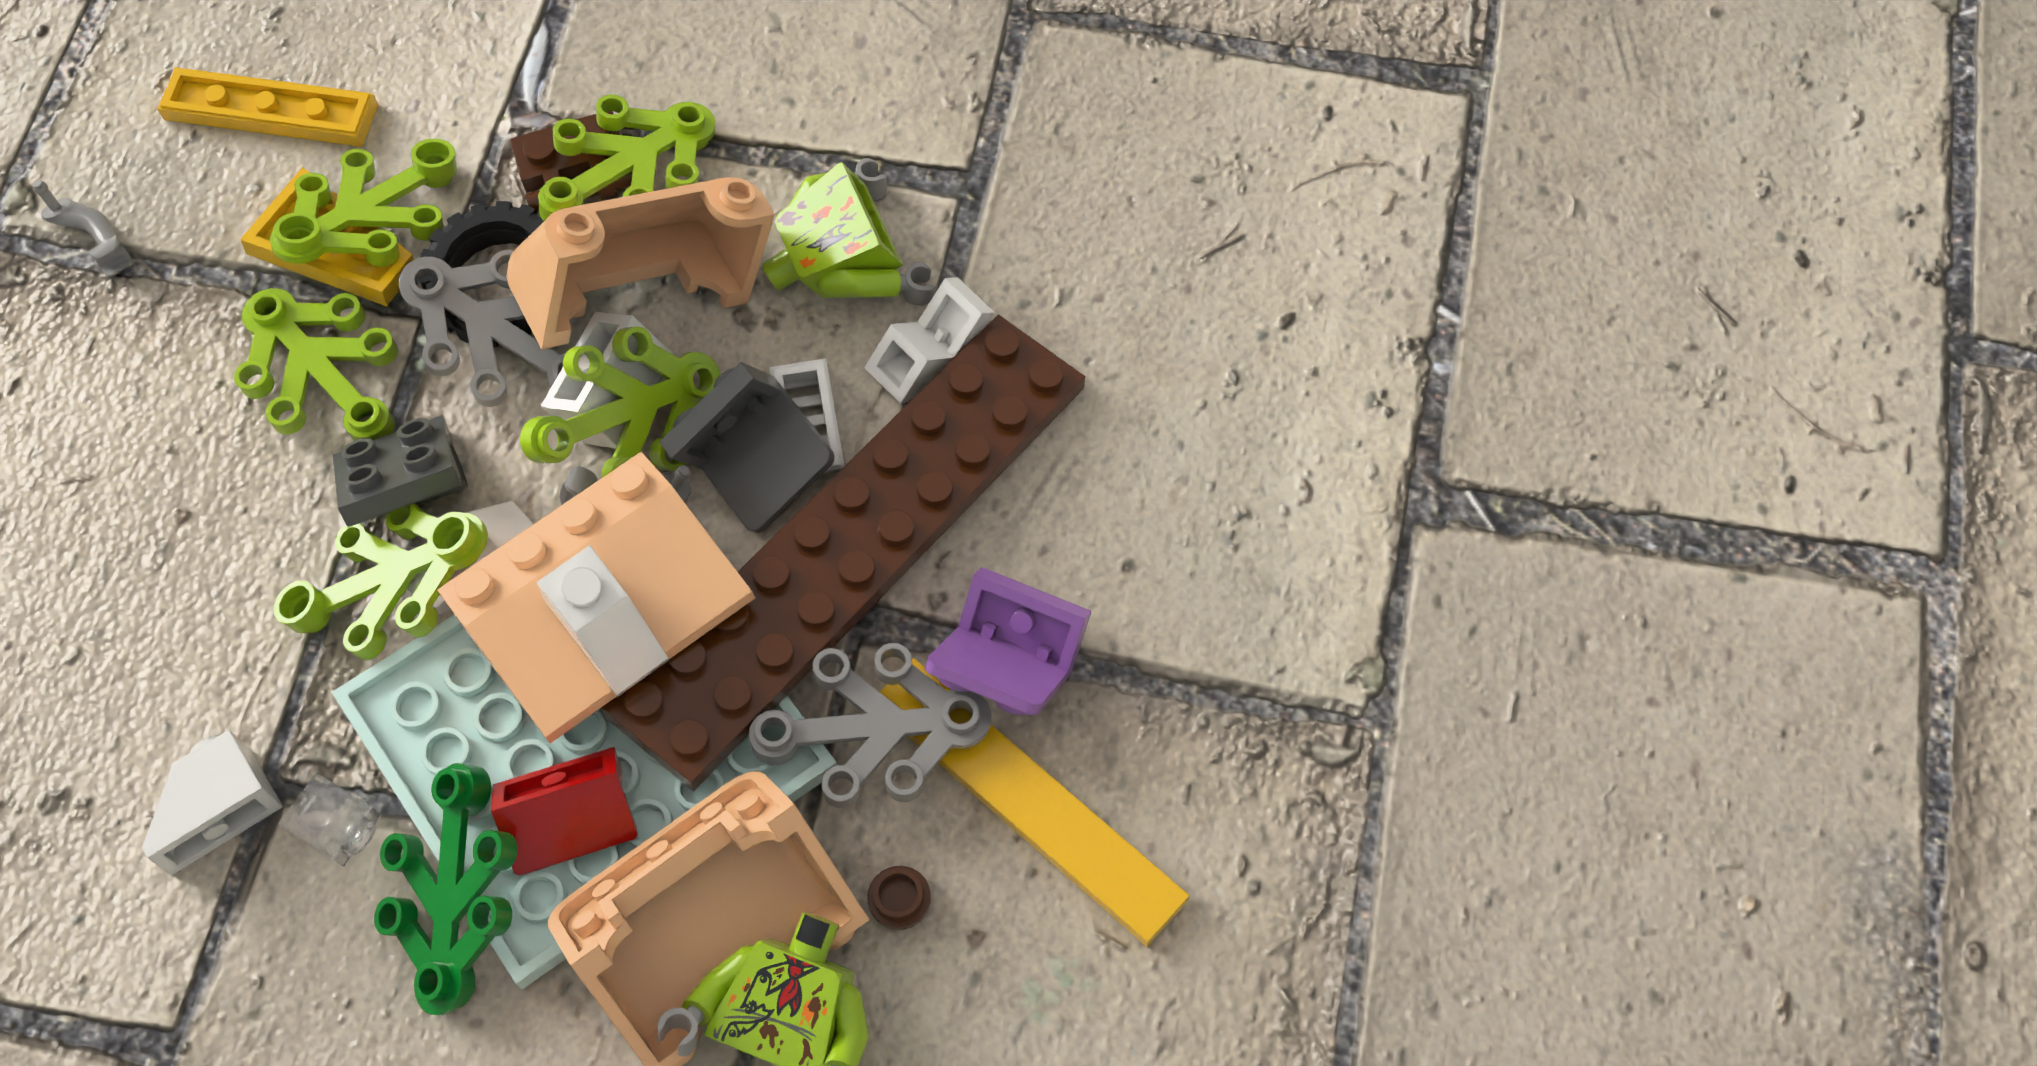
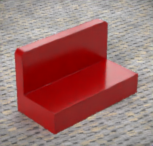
M615 747L493 784L491 813L498 831L512 834L517 842V857L512 865L516 875H524L634 840L637 837V826L623 789L622 766Z

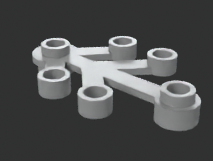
M513 250L499 251L492 257L491 262L457 268H451L445 261L436 257L417 258L407 264L402 270L399 277V290L404 301L411 308L422 313L427 344L423 348L422 357L427 369L436 376L451 375L460 364L457 348L448 337L445 310H447L466 324L475 372L471 379L470 387L475 400L479 404L486 407H494L501 404L507 396V385L503 375L498 371L492 340L547 374L551 389L563 368V359L566 353L560 355L551 348L541 350L534 337L509 322L525 319L515 297L511 296L477 302L462 292L493 284H498L503 288H510L506 276L501 275L498 269L502 264L509 262ZM434 276L438 279L437 284L431 289L425 290L417 286L422 277ZM438 350H447L452 354L450 360L442 365L434 364L431 361V357ZM486 380H494L500 384L498 391L492 395L481 394L479 387Z
M888 643L883 645L875 655V672L877 677L889 685L899 684L926 707L902 710L850 669L849 658L843 651L828 648L819 652L813 661L816 683L823 689L835 690L864 714L794 720L791 715L784 711L769 710L754 719L749 729V739L756 758L768 765L787 763L796 755L800 746L866 740L845 765L831 767L822 778V791L825 800L833 807L846 808L857 801L860 795V787L905 736L929 734L909 760L901 759L893 762L885 774V786L889 796L899 802H909L920 795L924 779L951 748H970L979 744L986 737L991 726V710L982 695L972 691L962 692L953 689L946 691L912 665L911 654L905 646L898 643ZM889 657H898L905 664L898 671H888L882 666V663ZM836 662L843 667V670L835 677H828L822 674L821 668L826 663ZM957 708H963L971 713L972 718L967 723L957 724L950 719L949 714ZM771 725H779L785 729L784 736L777 741H769L762 734ZM907 772L915 777L916 782L911 788L900 789L893 784L892 780L897 774ZM839 778L848 779L853 784L851 791L845 795H836L831 792L829 787L833 781Z

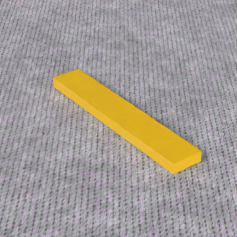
M915 658L912 659V665L946 691L951 690L943 685L936 676L929 674L925 667ZM887 684L880 691L881 694L902 710L926 708L899 684ZM957 708L949 714V717L957 724H964L971 720L972 715L966 709ZM993 725L990 726L988 734L979 744L966 749L951 748L938 763L1146 947L1152 943L1189 901L1190 895ZM929 734L907 737L920 747Z

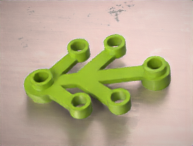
M609 94L602 96L596 103V121L601 128L607 131H619L627 127L654 132L644 138L586 132L585 126L578 120L562 119L558 121L553 127V145L557 152L566 156L586 153L611 157L572 180L566 177H554L548 180L538 194L539 214L542 220L545 221L555 211L583 205L584 199L633 171L631 186L625 190L623 197L652 192L657 156L672 147L675 148V161L669 163L666 168V188L699 183V170L695 165L696 152L703 149L715 133L714 115L708 108L695 102H680L670 106L666 111L629 108L628 102L619 95ZM614 111L618 112V114H608L607 112ZM565 136H575L576 138H574V139H566V138H563V137H565ZM685 176V177H688L689 179H687V180H679V179H676L675 177Z
M426 139L418 142L411 150L413 166L364 193L365 184L373 180L376 175L373 156L364 149L346 151L340 157L342 178L335 209L318 218V209L326 206L331 200L328 179L319 173L301 175L294 184L297 195L294 212L280 217L274 224L273 232L270 236L273 253L285 262L299 264L313 261L324 253L365 254L366 260L378 267L389 266L395 263L400 253L397 237L393 232L384 229L374 230L368 234L340 231L349 226L410 228L412 236L416 239L430 241V236L437 228L444 229L442 212L438 207L430 204H422L416 207H391L387 205L422 185L431 188H441L448 185L457 172L454 147L442 139Z
M270 288L254 294L246 302L242 310V321L249 333L253 335L248 361L243 362L237 367L234 372V381L241 392L248 398L259 399L268 395L274 387V377L270 372L277 342L280 341L288 349L289 354L280 396L273 399L266 408V417L278 433L284 435L294 434L305 425L306 413L303 405L310 375L345 412L343 424L353 441L363 438L374 440L391 434L395 430V420L386 405L379 399L362 397L330 362L368 361V363L374 366H385L391 363L398 354V346L390 332L384 328L376 327L364 332L360 338L307 337L298 327L335 325L338 330L344 332L356 330L364 323L366 318L365 310L356 296L350 293H341L334 296L328 303H297L289 292L283 289ZM354 308L349 315L339 317L343 310ZM381 342L386 343L383 349L376 352L371 351L374 345ZM262 375L256 383L247 384L252 376ZM294 410L288 419L278 420L283 412ZM373 413L370 419L359 422L362 417Z
M642 327L622 328L615 333L612 341V348L617 358L624 362H640L666 378L663 381L648 386L605 363L604 356L598 348L591 345L572 347L566 352L563 359V367L567 376L578 382L588 381L619 398L567 420H563L558 416H538L530 419L523 426L520 434L522 451L527 458L536 463H559L570 455L574 443L626 422L613 457L608 459L603 465L601 473L603 478L642 451L658 408L673 403L662 437L653 441L649 450V456L652 464L657 469L676 471L677 467L686 465V463L674 459L669 463L665 458V449L659 441L673 429V424L680 414L695 407L713 389L714 382L721 375L717 364L710 356L702 352H688L676 357L653 344L650 333ZM631 334L638 342L635 354H632L628 348V339ZM582 353L587 356L590 363L589 369L585 374L580 370L578 364ZM696 371L700 379L698 389L693 383V376ZM552 429L556 431L558 437L555 450L551 449L548 444V435Z
M413 503L388 512L385 517L386 526L400 538L410 540L420 536L428 542L407 551L376 537L372 531L361 523L348 528L345 525L336 536V549L353 562H362L367 559L378 565L321 591L307 581L301 580L289 584L276 599L274 605L275 617L279 622L297 633H315L326 626L330 620L331 612L375 593L360 618L347 628L343 637V645L349 652L362 660H371L377 657L386 645L387 637L385 631L381 629L414 576L425 570L427 572L412 597L406 598L398 606L395 613V622L398 627L416 638L426 636L434 629L438 621V611L433 605L440 595L437 589L448 583L456 570L470 566L481 556L488 540L487 527L483 521L470 513L449 512L440 518H435L426 514L424 510ZM420 612L416 620L413 621L414 617Z

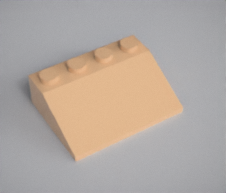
M642 452L437 589L465 631L550 744L617 696L544 601L536 583L544 576L590 545L627 593L669 659L755 599L752 590L676 490Z

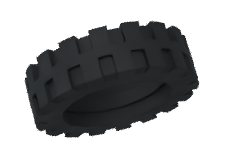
M496 201V206L486 207L485 203L476 204L470 207L471 212L462 216L458 212L447 219L448 225L443 230L437 228L429 238L431 242L429 249H423L421 257L439 258L445 261L451 268L462 267L475 253L493 245H520L544 221L537 215L536 210L528 205L522 204L520 208L513 207L509 201ZM425 276L419 281L422 288L428 290L437 284L438 279L434 276ZM445 310L448 332L452 333L455 331L460 340L469 343L465 322ZM526 319L509 321L527 334L533 333ZM492 340L493 347H499V343Z

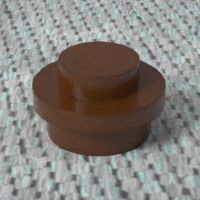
M892 866L881 871L872 880L868 889L867 901L870 912L878 923L889 929L904 930L917 925L924 919L930 908L931 892L928 882L917 870L907 866Z

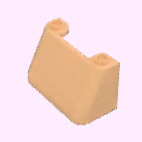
M737 177L720 178L563 208L553 212L511 253L506 278L541 350L569 344L571 334L570 319L572 317L573 319L583 317L585 314L587 301L583 295L584 292L676 273L686 293L696 292L698 286H702L720 294L719 301L723 309L742 305L749 302L775 214L756 185Z
M751 771L727 782L566 897L552 911L548 919V928L570 966L643 1065L682 1066L693 1057L697 1046L689 1056H679L678 1046L689 1033L684 1029L675 1028L666 1034L662 1042L658 1043V1022L666 1011L673 1008H682L685 999L708 972L742 946L755 945L758 940L775 939L790 945L802 912L818 915L839 925L830 950L837 949L846 944L853 937L855 930L870 919L795 804L764 773ZM698 1025L697 1043L702 1034L701 1025Z

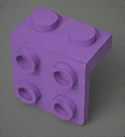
M981 567L973 575L958 627L928 656L925 670L929 674L938 677L940 682L946 687L962 692L972 691L994 700L999 708L1015 715H1037L1072 674L1092 611Z

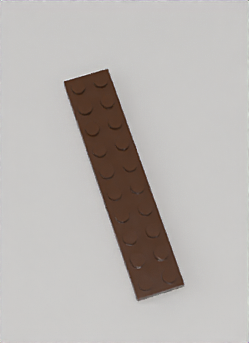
M998 314L738 571L752 590L755 599L670 658L666 663L619 697H615L601 707L603 716L694 792L749 735V729L754 719L763 712L773 710L813 669V661L816 655L825 649L833 648L1084 389L1086 376Z

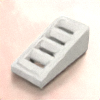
M826 358L769 367L770 374L777 379L785 391L813 386L819 387L820 394L792 398V400L799 409L822 406L823 414L806 416V418L813 427H826L827 434L821 435V437L832 449L835 458L832 466L825 473L840 471L844 467V460Z

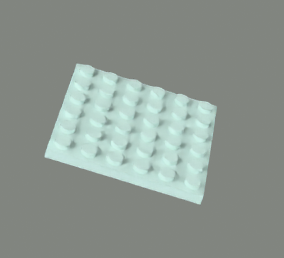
M455 615L436 625L426 636L414 639L331 692L438 862L443 809L432 797L431 787L434 777L440 770L454 763L479 766L486 770L491 780V795L486 807L474 816H468L463 875L474 863L473 845L479 834L486 830L498 831L491 813L493 784L615 747L622 766L623 789L637 826V837L634 840L524 875H516L511 866L507 870L500 871L481 895L502 897L511 905L512 922L509 929L503 935L495 937L490 944L520 989H524L566 960L565 955L548 928V919L557 905L717 789L739 775L751 771H760L792 802H795L821 784L822 778L828 769L837 766V762L823 744L800 746L796 755L787 763L781 765L765 764L754 755L748 735L693 792L603 716L601 708L550 744ZM788 696L773 709L788 713L794 720L804 719ZM771 725L764 730L762 736L769 741H777L784 736L785 729L779 725ZM495 845L494 848V857L496 855L497 845ZM491 910L489 912L488 922H490L491 920Z

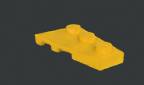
M302 167L240 239L245 253L387 307L400 291L399 277L402 270L414 260L413 255L399 243L400 255L398 260L384 267L370 264L366 260L365 254L324 253L313 261L299 264L285 262L273 253L270 236L273 232L274 224L280 217L294 212L297 200L294 186L295 181L301 175L310 173ZM334 191L331 192L330 202L318 209L317 218L335 209L338 195ZM349 226L340 232L368 234L380 228Z

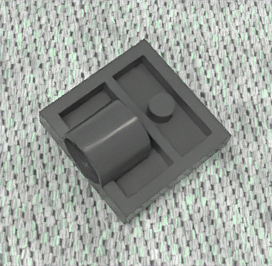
M443 415L429 420L418 418L408 421L400 426L396 432L374 440L370 438L358 439L346 445L341 452L333 454L338 510L347 528L413 503L420 506L468 488L464 470L453 446L451 432Z

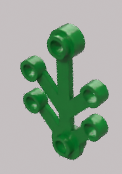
M454 763L440 770L432 782V797L443 809L438 877L423 855V844L417 836L393 833L384 840L380 850V860L383 867L388 871L402 872L433 920L431 941L417 921L418 910L416 904L411 899L386 897L379 902L374 913V924L377 931L382 935L397 936L416 967L417 972L414 978L415 997L422 1010L431 1015H448L456 1009L463 1007L470 1000L475 988L473 963L495 937L503 935L509 929L512 922V908L505 898L481 896L499 872L509 869L515 862L518 846L512 834L494 830H486L479 834L473 845L474 863L463 875L468 816L477 815L486 807L491 795V780L486 770L482 767ZM495 845H497V851L494 857V848ZM491 910V920L490 922H488V916ZM467 913L469 929L458 941L459 922Z

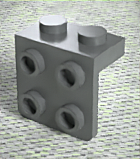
M743 362L722 373L714 382L713 389L695 407L680 414L673 424V429L659 441L671 459L701 468L745 528L757 533L764 531L823 475L832 466L835 458L832 449L777 379Z

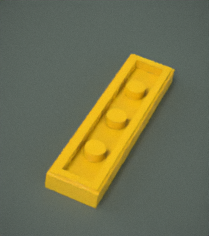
M175 67L157 110L163 119L167 121L363 147L379 104L373 93Z

